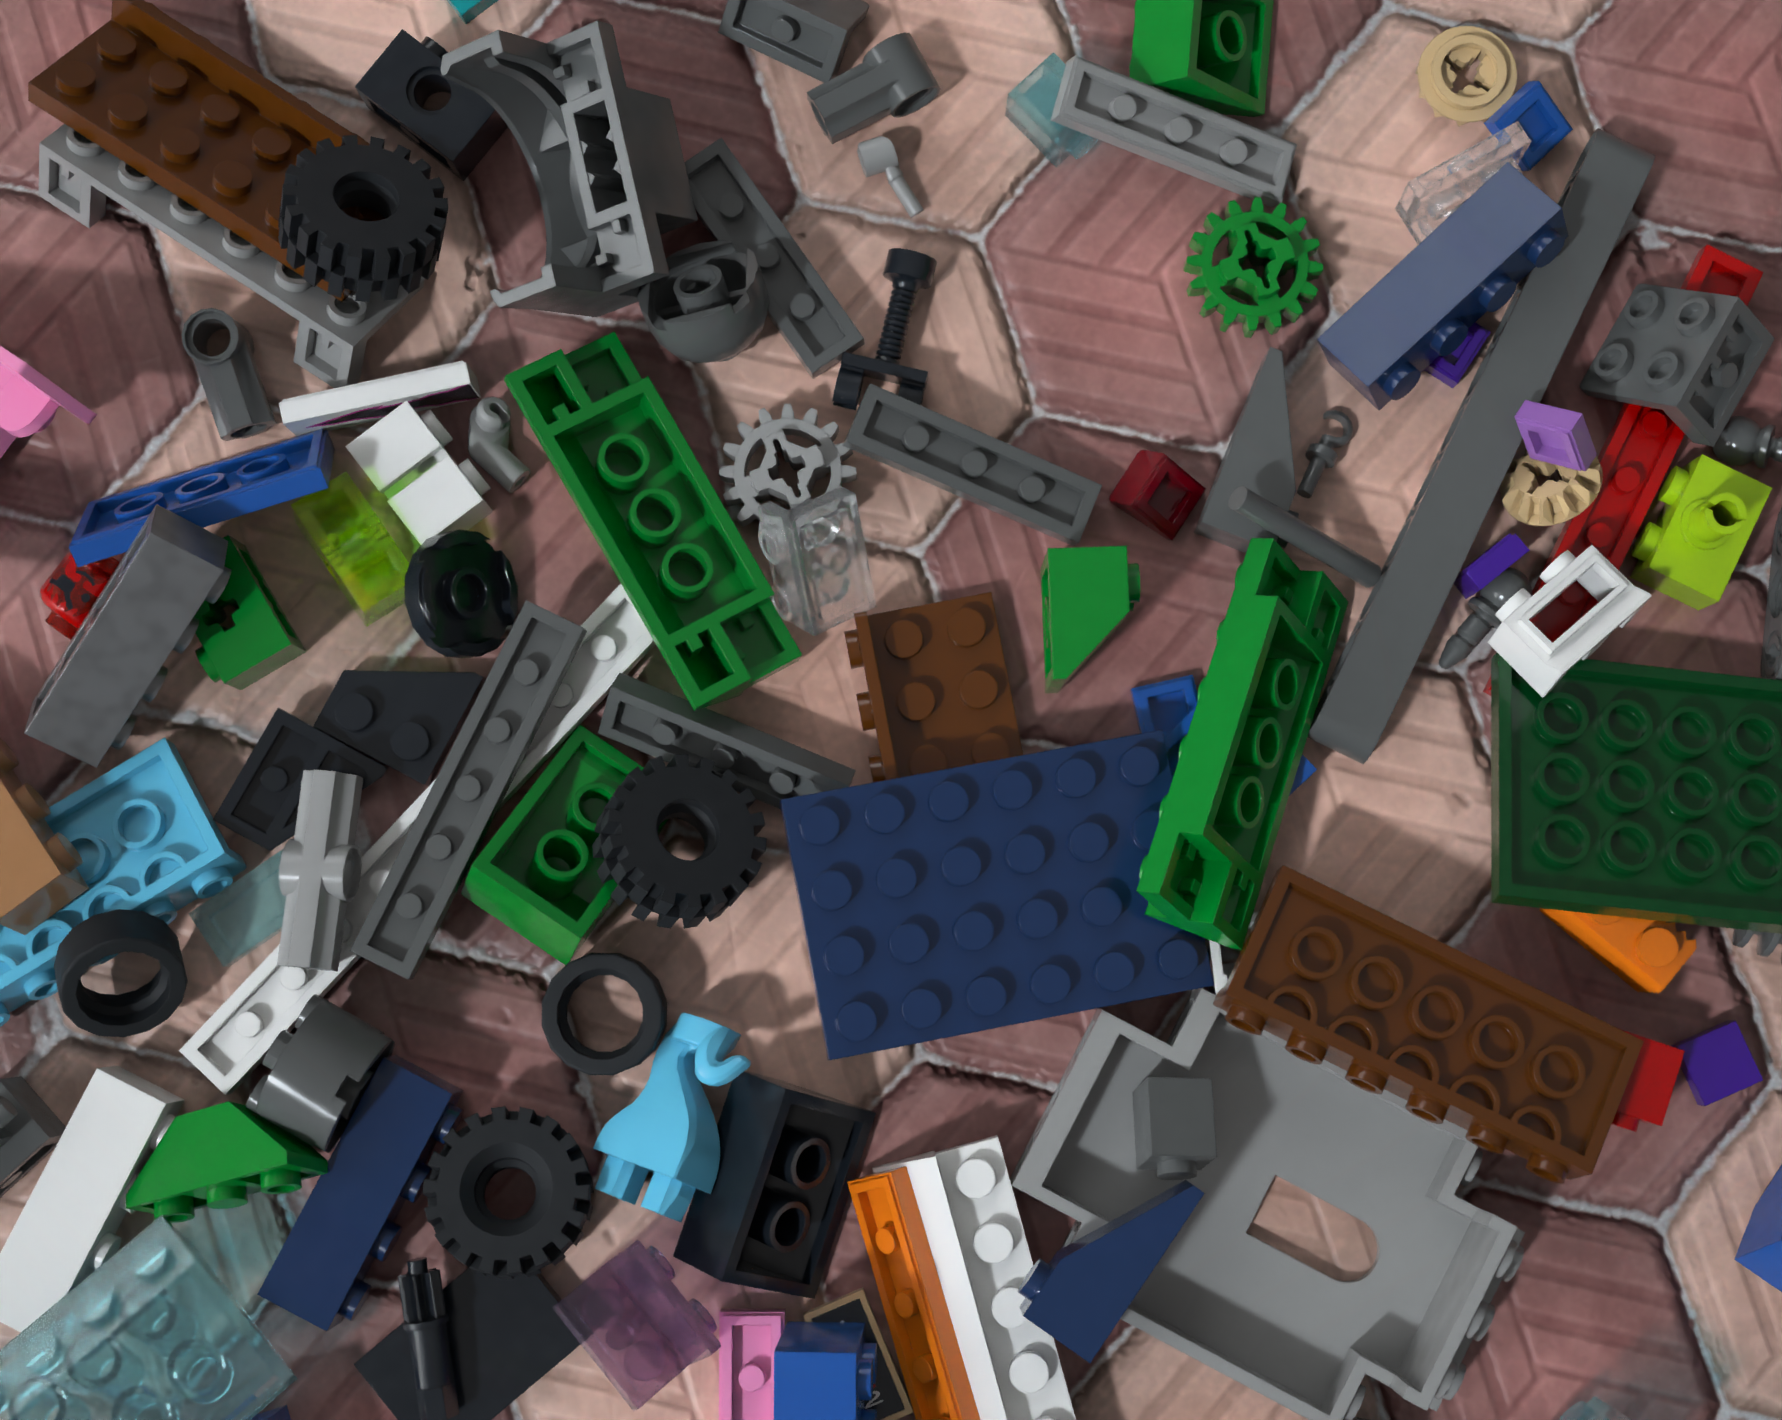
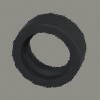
M117 909L91 916L73 927L58 946L54 963L58 995L63 1012L78 1028L98 1036L127 1037L151 1030L169 1019L182 1003L188 983L177 935L163 920L144 911ZM121 952L144 953L159 960L161 969L150 982L135 991L119 995L97 993L85 988L81 982V976L90 965L105 956Z
M590 953L569 962L551 979L542 1000L541 1026L550 1049L567 1066L588 1075H615L640 1065L658 1047L667 1026V1000L659 979L642 962L621 953ZM598 975H613L627 981L638 993L643 1006L642 1024L637 1035L625 1047L613 1052H597L583 1046L573 1036L567 1021L568 1004L573 992L584 981Z

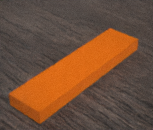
M904 1166L848 1181L849 1191L915 1419L980 1420L907 1167Z

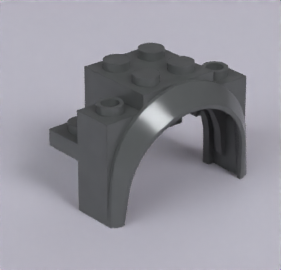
M597 20L548 43L496 30L442 56V76L480 95L505 121L527 160L542 205L547 243L545 265L541 267V278L511 290H491V297L499 308L534 309L599 317L639 302L637 296L641 285L669 275L660 235L698 221L671 101L669 98L626 87L613 25Z

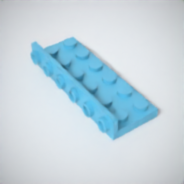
M165 737L49 807L51 813L44 819L54 834L59 832L64 835L80 854L83 863L77 867V870L89 889L26 935L0 924V1027L10 1019V1012L28 1001L41 1000L58 992L54 963L58 946L73 927L93 915L117 909L144 911L163 920L168 925L177 917L178 910L198 898H209L223 892L232 884V877L247 868L242 856L228 847L175 744ZM119 953L105 956L90 966L103 964L113 959Z

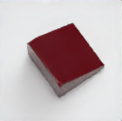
M1143 449L1137 453L1110 494L1109 500L1128 515L1164 538L1173 541L1206 488L1164 453Z

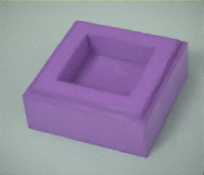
M1525 400L1514 416L1531 459L1578 471H1587L1597 455L1583 413Z

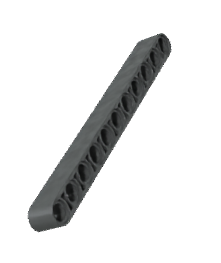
M1599 128L1596 129L1585 146L1557 203L1563 210L1569 236L1565 239L1564 246L1559 254L1549 264L1542 268L1535 267L1519 282L1381 570L1380 579L1374 585L1319 699L1308 738L1361 764L1367 761L1376 747L1523 439L1514 416L1525 400L1540 403L1655 160L1654 154Z

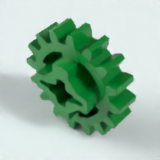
M1255 197L1249 211L1242 212L1239 204L1233 200L1228 202L1225 209V220L1211 212L1206 216L1203 224L1207 234L1194 232L1189 247L1199 255L1188 256L1185 260L1183 271L1198 275V277L1189 283L1186 291L1188 296H1205L1206 301L1199 312L1203 318L1213 314L1215 311L1223 315L1220 322L1221 331L1226 332L1233 322L1236 321L1242 323L1245 338L1253 336L1258 323H1264L1265 328L1271 335L1276 334L1282 326L1281 315L1295 323L1304 312L1299 301L1311 303L1316 296L1318 289L1308 281L1319 278L1323 271V264L1310 261L1308 258L1316 253L1320 242L1318 239L1302 240L1300 234L1307 223L1304 217L1295 220L1291 224L1284 220L1286 204L1280 203L1273 213L1270 214L1264 212L1261 197ZM1259 231H1260V232H1264V233H1266V234H1269V235L1273 236L1274 238H1276L1277 240H1274V239H1272V238H1270V237H1268V236H1266V235H1264V234H1262V233H1259ZM1227 238L1228 245L1226 248L1230 257L1220 260L1218 265L1212 267L1215 248ZM1249 258L1253 267L1264 266L1265 270L1261 277H1257L1253 269L1242 270L1241 266L1245 259ZM1293 269L1292 285L1288 292L1280 298L1278 295L1280 286L1277 278L1284 276L1288 270ZM1228 294L1247 302L1248 305L1233 300Z

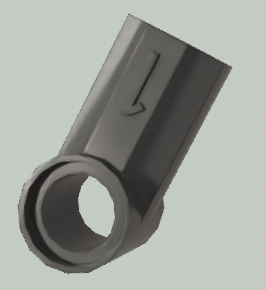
M900 33L885 39L864 56L863 63L807 92V99L824 135L827 136L832 144L889 114L899 118L914 113L934 100L939 94L941 88L910 33Z
M208 308L201 309L192 314L184 324L181 334L182 343L187 354L194 359L220 438L224 441L248 438L263 433L269 427L277 424L253 356L255 350L254 342L249 331L222 310ZM220 329H229L231 339L227 349L217 356H209L206 346L210 336Z

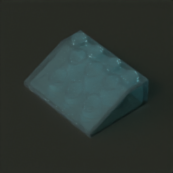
M161 1215L0 1350V1420H251L298 1378L193 1243Z

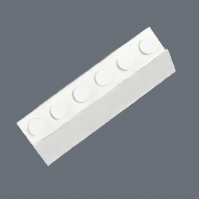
M995 1135L938 1152L930 1151L873 1167L874 1173L904 1166L907 1167L980 1420H1076L1054 1338L1026 1319L1020 1309V1305L1025 1297L1018 1293V1289L1033 1267V1261L998 1136Z

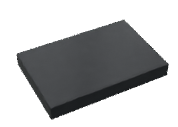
M468 1268L443 1289L446 1313H448L449 1322L446 1323L460 1413L447 1420H492L589 1338L590 1334L541 1273L530 1277L524 1274L514 1276V1279H499L497 1276L490 1274L485 1276ZM402 1323L354 1363V1366L397 1420H420L408 1333L403 1329Z

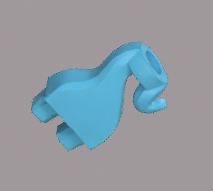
M684 1012L680 1014L677 1022L665 1034L656 1051L649 1080L639 1097L632 1104L613 1116L605 1124L597 1138L593 1149L606 1154L607 1157L595 1186L596 1190L635 1205L647 1174L651 1172L653 1176L641 1207L678 1222H682L696 1189L711 1194L719 1169L720 1140L714 1114L700 1081L708 1086L719 1087L728 1084L751 1066V1061L742 1055H734L724 1060L736 1047L741 1034Z

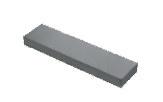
M1078 56L1072 57L1066 63L1050 120L1252 200L1255 197H1261L1263 204L1270 207L1282 203L1297 147L1295 143Z

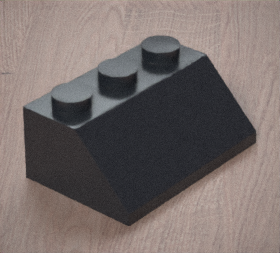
M749 1071L741 1073L731 1082L717 1124L720 1140V1162L712 1192L708 1194L697 1189L695 1190L673 1257L722 1282L815 1299L850 1194L847 1182L855 1179L876 1113L782 1080Z

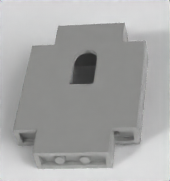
M1203 988L1193 989L1166 1043L1097 1008L1010 1177L1013 1187L1075 1219L1061 1249L1184 1181L1157 1178V1170H1136L1132 1092L1147 1077L1212 1078L1217 1157L1200 1171L1197 1170V1177L1186 1179L1205 1194L1120 1319L1308 1420H1353L1365 1396L1366 1387L1361 1385L1365 1374L1389 1386L1403 1399L1426 1411L1428 1408H1431L1437 1412L1443 1398L1448 1401L1451 1400L1459 1390L1464 1379L1466 1366L1461 1362L1472 1339L1476 1341L1481 1340L1492 1323L1495 1306L1490 1303L1501 1281L1508 1282L1512 1279L1524 1255V1247L1519 1244L1525 1232L1504 1219L1454 1195L1459 1184L1467 1186L1472 1181L1483 1157V1152L1477 1149L1478 1146L1465 1138L1468 1130L1445 1119L1442 1124L1421 1119L1406 1110L1407 1100L1387 1090H1383L1382 1094H1374L1360 1089L1345 1079L1346 1070L1326 1060H1323L1322 1064L1318 1065L1297 1058L1285 1049L1287 1041L1263 1030L1261 1035H1255L1233 1026L1225 1019L1227 1012L1213 1005L1216 995ZM1275 1175L1368 1225L1376 1239L1377 1255L1373 1266L1365 1275L1351 1281L1333 1279L1246 1233Z

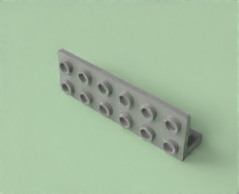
M63 124L39 143L38 196L90 228L105 216L107 195L299 320L293 362L333 388L357 384L360 381L367 340L423 288L425 278L421 276L419 288L409 294L400 285L396 299L383 301L380 291L371 292L370 302L355 301L356 291H353L341 302L320 287H314L295 271L66 124Z

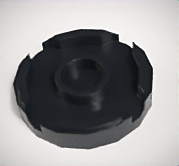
M459 529L443 532L426 539L412 555L405 575V605L412 627L428 647L445 657H480L497 649L506 639H500L504 635L506 627L514 624L518 612V585L511 563L502 550L495 551L486 542V540L491 539L480 532Z

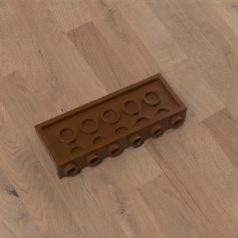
M112 0L110 21L28 83V101L73 128L76 132L149 177L291 270L293 268L286 260L288 248L281 249L278 239V224L285 173L290 164L296 166L297 155L305 148L316 155L318 141L330 138L334 146L339 147L342 145L343 135H357L145 0ZM357 135L358 145L370 146L368 142ZM355 206L342 209L347 215L363 221L386 219L379 212L366 207ZM305 265L293 271L303 277ZM321 279L316 286L327 292L329 282ZM344 289L341 298L334 297L343 302L354 290Z
M991 592L867 615V611L854 613L856 629L844 631L851 669L864 667L868 687L867 692L857 693L856 697L863 731L876 729L880 754L868 756L873 783L1023 755Z
M1282 865L1276 871L1226 986L1218 991L1213 1005L1227 1012L1225 1019L1233 1026L1255 1035H1261L1263 1030L1287 1041L1285 1049L1297 1058L1318 1065L1322 1064L1323 1060H1326L1346 1070L1345 1079L1354 1086L1374 1094H1382L1383 1090H1387L1407 1100L1405 1108L1413 1115L1436 1124H1442L1444 1119L1468 1130L1465 1138L1472 1144L1498 1154H1503L1506 1149L1527 1159L1526 1168L1533 1174L1563 1184L1566 1179L1571 1180L1593 1173L1644 1042L1285 865Z

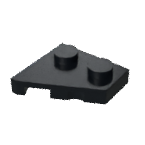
M344 670L313 727L426 786H430L469 715L486 678L475 672Z
M277 708L213 820L271 851L295 835L303 770H327L358 775L363 778V790L382 778L388 767L287 711Z

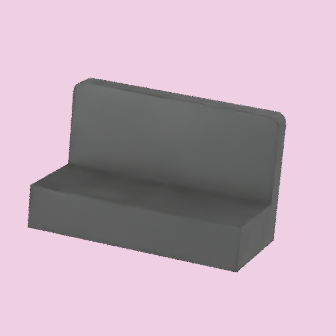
M728 0L718 33L825 83L837 76L851 33L866 18L869 4L862 0Z

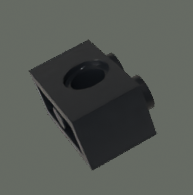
M402 29L356 84L355 88L371 111L464 181L508 126L498 112L484 98L474 91L442 76V56L448 52L441 45L427 36L420 43ZM437 92L451 94L449 102L443 108L436 111L423 109L425 101L432 94Z

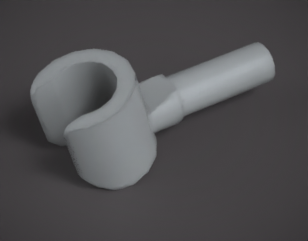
M879 136L860 142L857 154L865 177L885 172L888 183L909 216L912 218L922 212L924 209L899 168L896 150L892 141L886 137Z

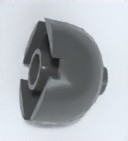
M724 240L698 243L675 252L666 258L669 275L641 285L637 296L641 312L649 330L658 343L681 360L695 363L727 361L746 349L763 330L770 302L766 283L754 252L749 248H746V254L737 252L733 242Z

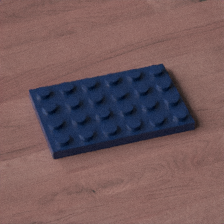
M1163 730L781 799L780 806L828 1060L1214 986L1205 938L1145 915L1148 901L1136 891L1140 881L1141 863L1149 853L1159 823L1160 805L1164 796L1168 794L1173 780Z

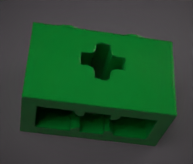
M227 535L223 537V539L228 541L224 566L231 569V575L218 600L214 604L204 600L194 616L199 619V625L195 634L202 644L200 648L195 650V653L203 669L215 683L222 680L224 684L242 690L304 654L306 650L246 546ZM229 604L238 609L232 614L235 626L230 629L220 625L227 619L223 608Z

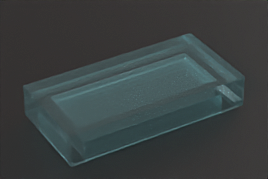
M283 849L189 913L223 967H230L282 931L286 897L282 894L279 886V865Z

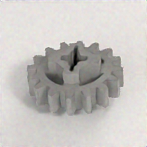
M784 404L781 419L773 420L769 412L762 408L759 410L761 425L753 429L741 421L737 428L743 440L742 444L725 443L723 447L725 455L734 461V465L719 468V476L721 481L735 483L734 487L723 494L727 506L742 503L744 506L737 516L738 522L744 527L755 519L760 521L758 534L763 540H767L774 528L782 529L786 544L793 543L795 530L804 528L806 534L811 540L818 538L816 522L823 519L827 523L836 526L839 523V517L833 508L835 503L851 505L853 501L852 493L842 487V483L857 480V469L849 465H841V462L847 460L853 454V450L843 446L844 443L836 445L833 443L839 433V426L834 421L825 425L822 429L817 427L818 414L816 409L810 408L803 420L795 419L791 404ZM785 435L800 436L812 441L815 445L804 448L787 441ZM763 444L766 453L760 467L749 471L750 475L746 476L747 467L752 455ZM777 452L782 453L785 462H789L793 470H799L797 472L799 481L797 486L800 497L795 496L792 487H788L783 478L777 479L779 477L778 466L780 465ZM831 472L826 492L814 505L811 493L816 481L825 478L826 473ZM774 500L789 506L792 514L770 511L760 505L758 501L762 504L766 501Z

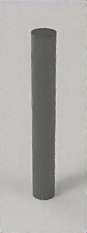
M1240 486L1231 494L1229 498V508L1366 588L1374 586L1379 581L1381 576L1379 565L1250 489Z

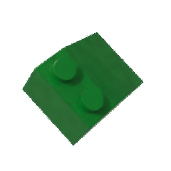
M579 725L473 862L461 895L564 965H567L614 901L610 895L617 887L614 879L602 884L597 870L604 861V857L593 858L592 845L600 834L594 832L597 820L626 776L637 766L641 771L644 767ZM666 819L660 824L658 829V835L660 834V832L662 831V829L664 828L669 819Z

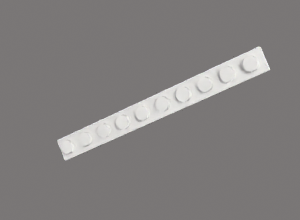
M622 584L581 625L587 633L498 811L609 694L610 687L618 674L623 673L627 675L656 644ZM435 780L361 857L362 866L359 888L353 901L347 903L338 971L277 965L279 944L179 1050L225 1095L232 1094L260 1065L270 1046L282 1030L288 1032L293 1030L301 1011L314 994L323 998L361 957L350 950Z

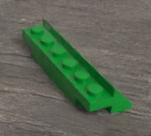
M615 331L566 355L560 349L505 375L504 381L694 711L738 697L745 689L799 661L802 653L771 602L775 595L774 591L649 376L641 378Z
M1251 538L1244 561L1236 571L1235 589L1226 617L1221 621L1217 630V644L1207 675L1202 679L1198 688V703L1188 733L1180 743L1179 761L1169 792L1161 802L1159 823L1149 853L1141 863L1140 881L1136 890L1148 901L1145 915L1226 947L1240 950L1243 948L1349 603L1324 571L1300 570L1274 538Z

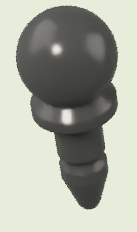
M1733 416L1730 417L1712 449L1716 457L1725 464L1742 466L1754 461L1758 468L1765 469L1769 458L1782 462V436L1779 438L1774 437L1775 425L1768 424L1761 429L1754 420L1748 417Z
M1509 567L1480 590V597H1472L1468 601V605L1475 613L1470 614L1458 628V633L1448 639L1439 659L1441 668L1448 669L1468 657L1472 652V647L1478 645L1490 631V626L1496 629L1500 626L1502 622L1495 614L1515 593L1524 588L1532 595V587L1525 574Z

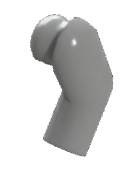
M494 396L486 397L471 411L468 431V452L476 463L509 493H512L526 481L531 470L508 450L511 416L509 406L501 398Z

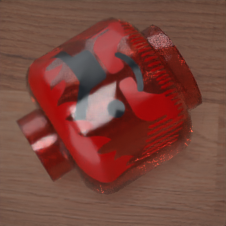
M71 551L67 553L40 589V597L43 603L52 611L45 621L62 635L72 640L120 562L114 557H109L77 567Z

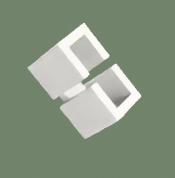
M406 400L345 447L381 493L384 492L389 499L387 501L419 544L422 545L426 539L443 532L459 529L469 530L492 513L493 510L482 497L491 487L468 458L459 465L456 464L444 447L453 438L435 414L429 409L420 416Z

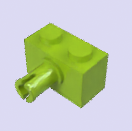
M1703 454L1682 468L1675 466L1665 479L1658 495V500L1664 502L1665 505L1656 524L1648 522L1633 546L1631 556L1637 558L1638 561L1630 578L1698 611L1719 602L1772 487Z

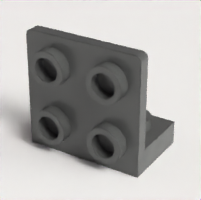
M1639 284L1633 290L1581 381L1580 389L1587 396L1661 409L1693 443L1714 447L1775 338L1737 296Z

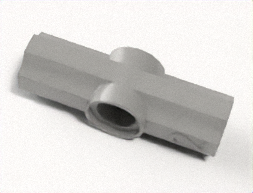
M303 770L294 839L288 840L285 844L279 865V886L282 894L286 897L277 965L338 971L347 903L352 902L355 898L361 878V853L359 847L355 844L363 778L358 775L327 770Z

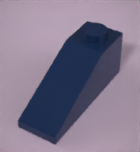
M1184 1180L1058 1250L1049 1264L1039 1259L1030 1269L1018 1289V1293L1025 1297L1020 1305L1022 1315L1084 1360L1091 1363L1205 1193L1189 1181Z

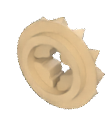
M1475 26L1453 27L1434 37L1424 49L1415 72L1418 75L1420 87L1419 98H1424L1433 108L1435 117L1444 116L1454 120L1459 127L1469 122H1486L1512 97L1517 83V67L1508 46L1497 35ZM1475 59L1481 61L1476 68L1477 73L1474 77L1475 83L1480 87L1476 88L1469 84L1463 91L1459 90L1456 94L1452 92L1453 82L1457 75L1450 68L1454 67L1456 70L1462 71L1467 65L1471 66Z
M1525 448V453L1521 458L1512 460L1499 487L1501 500L1506 511L1522 523L1533 526L1559 524L1576 517L1591 505L1600 491L1603 473L1597 456L1587 471H1578L1531 459ZM1556 469L1559 471L1562 481L1547 480L1541 487L1539 486L1535 476L1540 474L1551 476Z

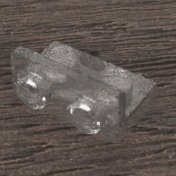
M1518 121L1407 183L1395 209L1418 245L1507 162L1522 173L1518 164L1531 144V140Z
M839 487L789 510L771 501L758 506L762 528L759 530L758 540L763 554L769 561L774 585L771 588L775 595L771 601L783 620L816 636L854 618V613L869 611L877 607L857 499L854 492Z

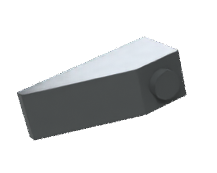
M1273 347L1269 348L1261 361L1194 531L1198 535L1244 553L1247 552L1251 538H1274L1281 548L1284 549L1288 542L1229 508V498L1236 488L1244 486L1298 518L1299 513L1289 510L1296 493L1283 353Z

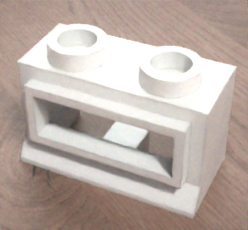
M1593 545L1588 547L1577 558L1569 550L1563 552L1539 576L1546 583L1532 596L1526 589H1520L1495 614L1502 623L1487 643L1542 698L1556 686L1566 672L1581 659L1584 661L1592 655L1618 626L1623 628L1652 596L1650 593L1634 586ZM1577 580L1599 603L1552 643L1530 620Z

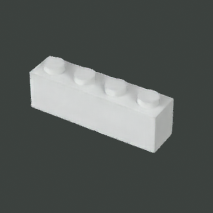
M119 1066L96 1069L0 1253L1 1323L40 1343L64 1334L65 1331L72 1332L78 1326L91 1302V1297L85 1294L95 1272L102 1273L110 1265L122 1241V1238L116 1235V1232L127 1212L132 1214L136 1211L126 1209V1194L177 1116L185 1101L184 1099Z

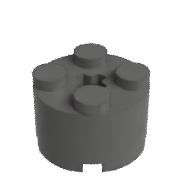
M314 994L296 1021L295 1028H297L295 1034L293 1035L286 1030H282L270 1046L263 1060V1065L272 1071L269 1076L265 1075L258 1082L245 1108L306 1144L329 1153L339 1142L383 1057L392 1056L395 1041L385 1036L384 1032Z

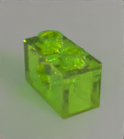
M347 471L331 480L329 488L308 494L291 504L296 525L366 627L405 603V575L409 562Z

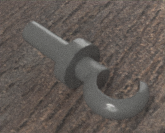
M1327 411L1324 413L1323 419H1335L1343 426V436L1333 437L1324 434L1319 443L1310 444L1305 453L1310 463L1297 489V493L1304 498L1312 497L1324 468L1334 467L1338 455L1333 448L1342 447L1352 437V422L1341 411Z

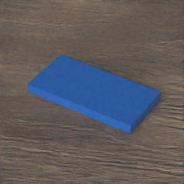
M319 429L88 502L69 544V549L77 567L127 552L156 504L204 528L329 488L335 448L328 430Z

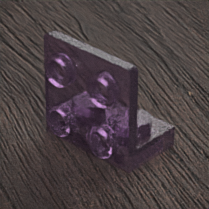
M636 1240L613 1256L552 1307L633 1411L642 1407L688 1365L711 1356L721 1347V1343L713 1334L717 1330L716 1322L708 1310L694 1298H691L689 1301L685 1299L671 1281L676 1275L669 1261L657 1248L649 1246L646 1249L639 1240Z

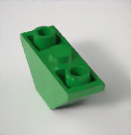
M227 1101L175 1117L126 1194V1209L154 1214V1221L158 1223L184 1222L195 1217V1210L199 1208H235L247 1204L248 1195L257 1192L284 1194L300 1190L302 1188V1180L327 1174L328 1162L310 1145L245 1108L246 1105Z

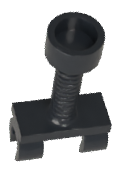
M889 249L883 276L892 282L893 290L891 291L892 295L890 296L889 307L885 315L886 320H884L883 332H881L882 338H880V344H878L879 350L876 352L878 356H875V359L843 352L841 367L833 394V405L856 410L864 376L901 385L898 396L922 406L928 381V372L902 366L898 360L901 359L900 354L903 351L901 348L904 347L903 342L906 339L904 336L907 335L906 330L909 327L907 324L910 323V312L913 310L915 294L919 289H927L932 285L937 261L934 258L913 250Z

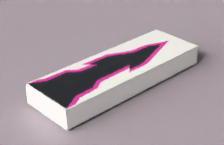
M458 361L283 399L279 403L283 425L296 436H300L319 429L331 431L381 420L406 400L419 412L479 399L481 395L474 372L466 362Z

